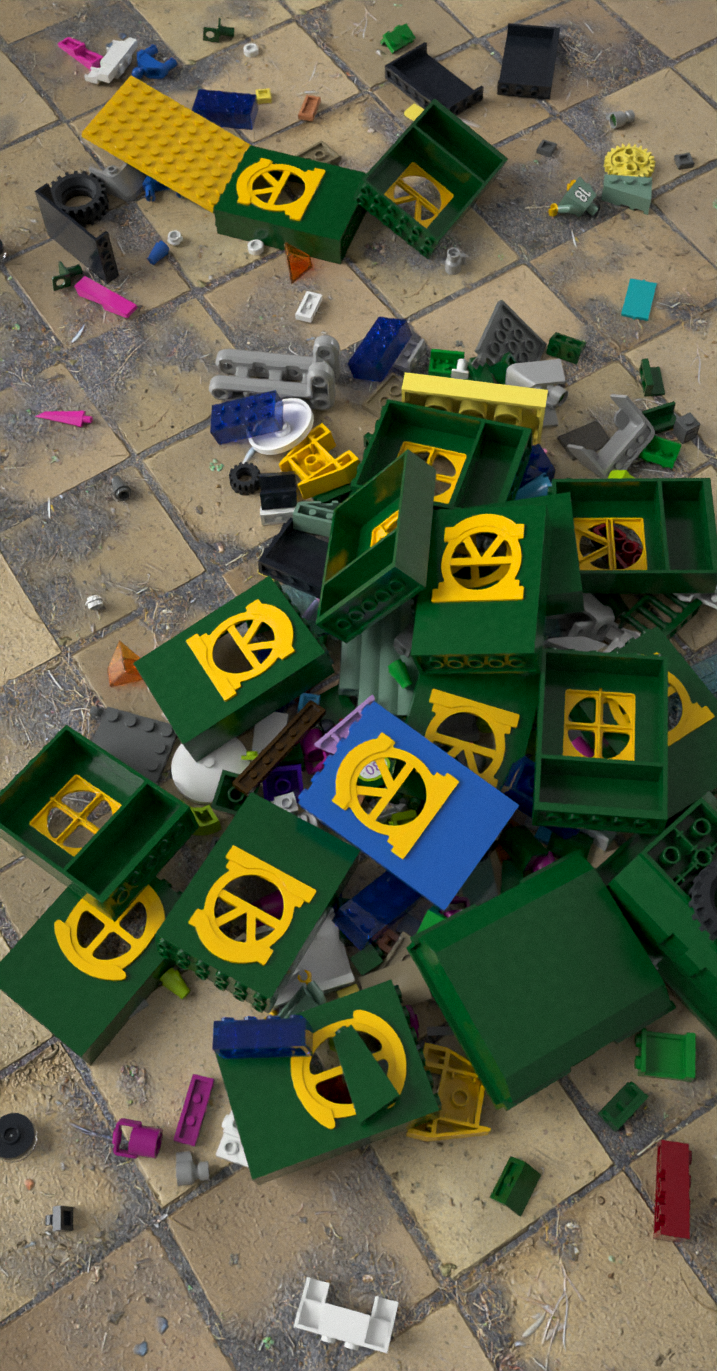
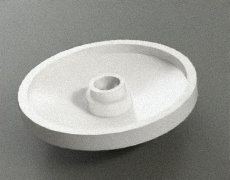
M288 398L276 401L266 406L254 417L248 428V440L252 447L261 454L274 455L288 451L302 442L311 431L314 422L313 412L309 405L300 399Z
M235 737L196 763L183 744H181L174 754L171 765L172 777L178 791L194 803L212 805L222 770L241 774L250 764V760H241V756L246 755V748Z

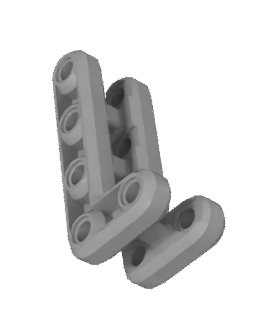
M330 335L317 337L313 346V357L239 349L221 350L216 357V366L220 371L235 374V376L218 375L213 377L210 381L209 391L214 398L224 401L270 405L282 399L296 398L306 402L310 409L313 410L330 409L334 406L336 397L335 382L339 379L341 372L339 342ZM249 376L267 377L268 379L249 378ZM282 379H285V380H288V379H289V380H299V381H302V383H301V382H286V381H282Z

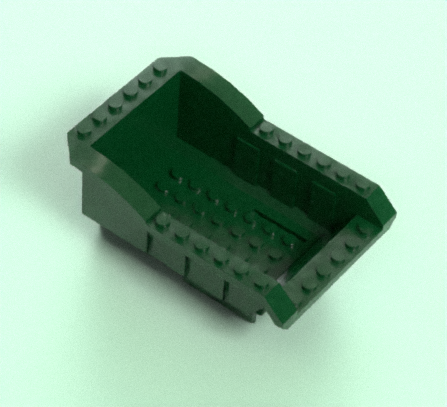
M708 791L677 820L665 827L660 835L633 834L600 864L596 871L667 988L717 1040V939L712 941L709 939L710 934L706 930L703 932L699 930L701 924L698 919L693 921L694 909L689 908L688 904L692 900L689 890L694 885L693 880L704 868L717 859V799ZM716 889L715 895H714V903H715V907H716V908H717V889Z

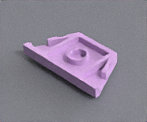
M374 696L368 697L314 744L315 747L335 754L338 742L342 737L347 738L350 732L348 729L355 720L358 722L361 719L363 708L375 701Z

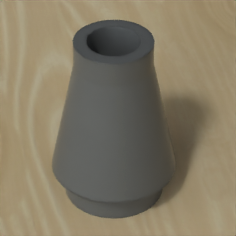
M120 476L113 477L111 483L115 498L120 501L128 500L131 496L130 487Z

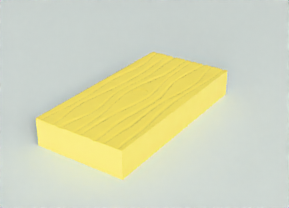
M405 372L402 384V402L532 429V444L540 447L548 390Z

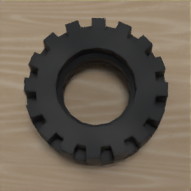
M240 462L238 466L234 465V469L231 468L229 473L232 490L237 494L240 493V495L245 493L246 496L249 493L254 494V490L258 491L259 487H261L260 470L258 467L254 466L253 463L248 464V462L244 464ZM243 476L252 477L249 481L245 482L239 480Z

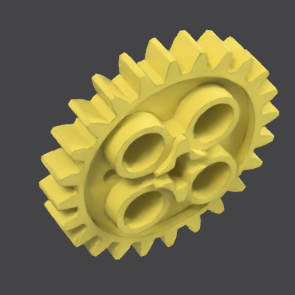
M628 143V146L622 144L621 148L616 146V149L611 148V152H607L604 161L605 172H608V175L651 177L655 168L654 156H651V152L647 153V148L642 150V146L637 148L636 144L633 147L630 143Z

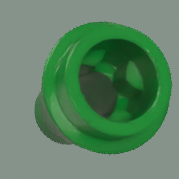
M401 659L387 666L389 674L398 682L402 689L413 684L406 664Z

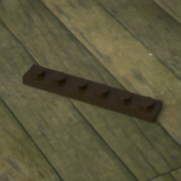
M310 700L232 782L233 787L247 797L251 792L253 793L326 715V710Z

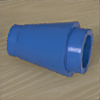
M163 241L156 242L147 260L152 265H155L168 254L170 250L168 245Z

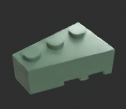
M605 174L601 200L618 206L621 204L629 206L630 210L639 209L644 211L643 214L648 215L651 203L652 178Z
M321 501L298 502L293 512V529L330 537L333 511L341 503H338V501L321 504Z

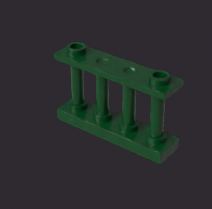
M646 594L629 611L625 610L620 615L619 619L621 621L618 628L621 630L626 624H630L641 633L648 629L634 618L640 613L658 626L668 640H670L698 613L703 602L696 598L692 603H687L679 600L674 594H663L682 608L681 613H676L656 598L659 594ZM651 603L672 619L671 622L665 623L645 607Z

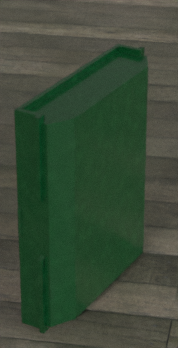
M580 848L522 878L519 885L479 906L473 904L410 937L412 943L406 947L496 1110L503 1107L506 1111L510 1110L571 1073L572 1066L592 1056L596 1051L611 1042L616 1044L622 1042L677 1008L673 1001H670L666 985L596 869L583 857L584 855Z

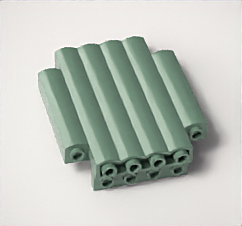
M411 598L347 644L341 641L338 695L358 696L357 707L373 695L377 704L403 722L406 720L419 671L411 655L408 658L405 655H400L395 650V647H393L395 638L409 623L415 624V618L411 612V605L414 604V599L412 600ZM398 659L405 662L413 683L405 689H402L388 672L387 666Z

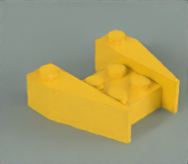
M323 423L313 428L306 438L295 446L278 464L282 472L295 471V474L302 480L297 485L304 500L350 483L356 477L357 466L360 463L359 459L350 450L336 459L328 453L336 447L331 431Z
M425 1042L423 1054L426 1066L424 1070L441 1075L437 1093L442 1104V1110L439 1111L440 1118L408 1129L406 1137L429 1142L488 1135L491 1128L479 1125L485 1089L469 1060L447 1047Z

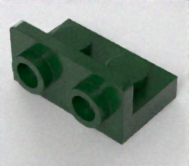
M555 332L549 339L546 354L577 364L580 354L586 348L587 342Z
M554 827L546 850L551 851L554 857L560 859L580 848L584 855L583 857L587 860L594 838L589 837L584 832L577 833L569 828Z

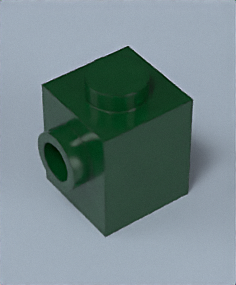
M371 943L350 959L363 976L383 962L382 956L385 954L378 944L374 946Z

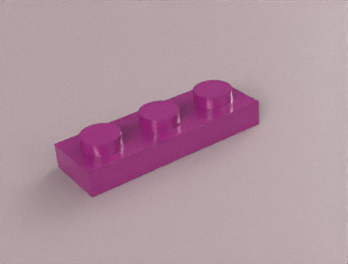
M196 1074L192 1075L173 1139L174 1142L196 1147L214 1086V1079Z

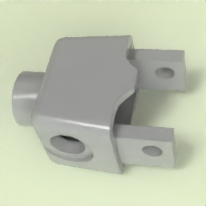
M583 593L585 611L545 616L548 620L556 619L569 633L568 637L584 636L598 642H603L615 620L613 610L609 606L603 605L589 593Z

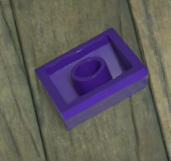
M301 764L277 766L262 782L264 799L271 802L274 801V797L294 792L296 803H299L300 799L298 797L304 790Z

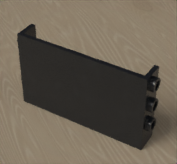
M508 23L500 78L497 84V95L550 100L560 27Z
M426 42L385 65V79L423 109L435 98L457 116L483 100L484 87L481 85L474 90L427 54Z
M48 183L35 190L34 192L48 235L106 284L119 276L109 233L105 231L98 237H94L55 205Z
M290 517L287 523L282 525L278 535L273 537L269 547L264 549L261 558L258 560V572L320 599L328 543L293 529V518Z

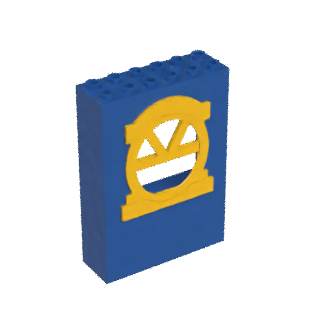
M373 701L371 705L367 704L363 708L361 719L358 722L355 720L348 729L350 732L347 738L342 737L338 742L336 753L334 755L330 754L323 763L325 766L321 773L317 771L312 777L310 788H305L298 797L300 799L298 804L441 911H445L519 805ZM385 758H396L406 762V765L394 781L384 761ZM375 761L388 789L357 786L358 776L366 765ZM413 768H415L421 775L426 787V803L419 816L413 821L399 826L385 825L375 821ZM368 795L382 798L371 813L366 814L359 804L357 796Z

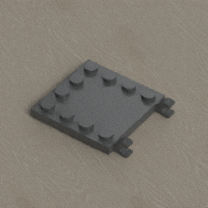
M503 300L497 302L475 349L478 356L471 365L475 369H478L479 365L484 366L485 362L491 366L500 362L503 355L507 352L512 354L517 363L540 361L547 344Z
M92 706L89 714H92L91 718L101 720L92 742L158 785L178 737L169 723L108 706L106 711Z

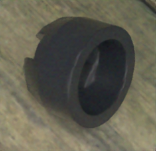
M331 719L319 721L324 735L335 727V723Z

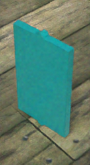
M630 278L621 316L633 318V320L648 321L657 283L648 282L644 279Z

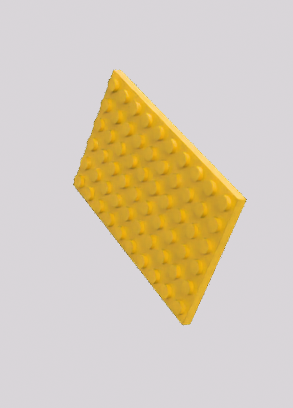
M132 75L81 134V137L212 213L213 207L218 203L226 184L231 180L232 173L236 171L244 152L250 146L247 142Z

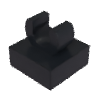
M53 1206V1215L45 1216V1226L52 1225L53 1231L56 1232L73 1231V1207Z

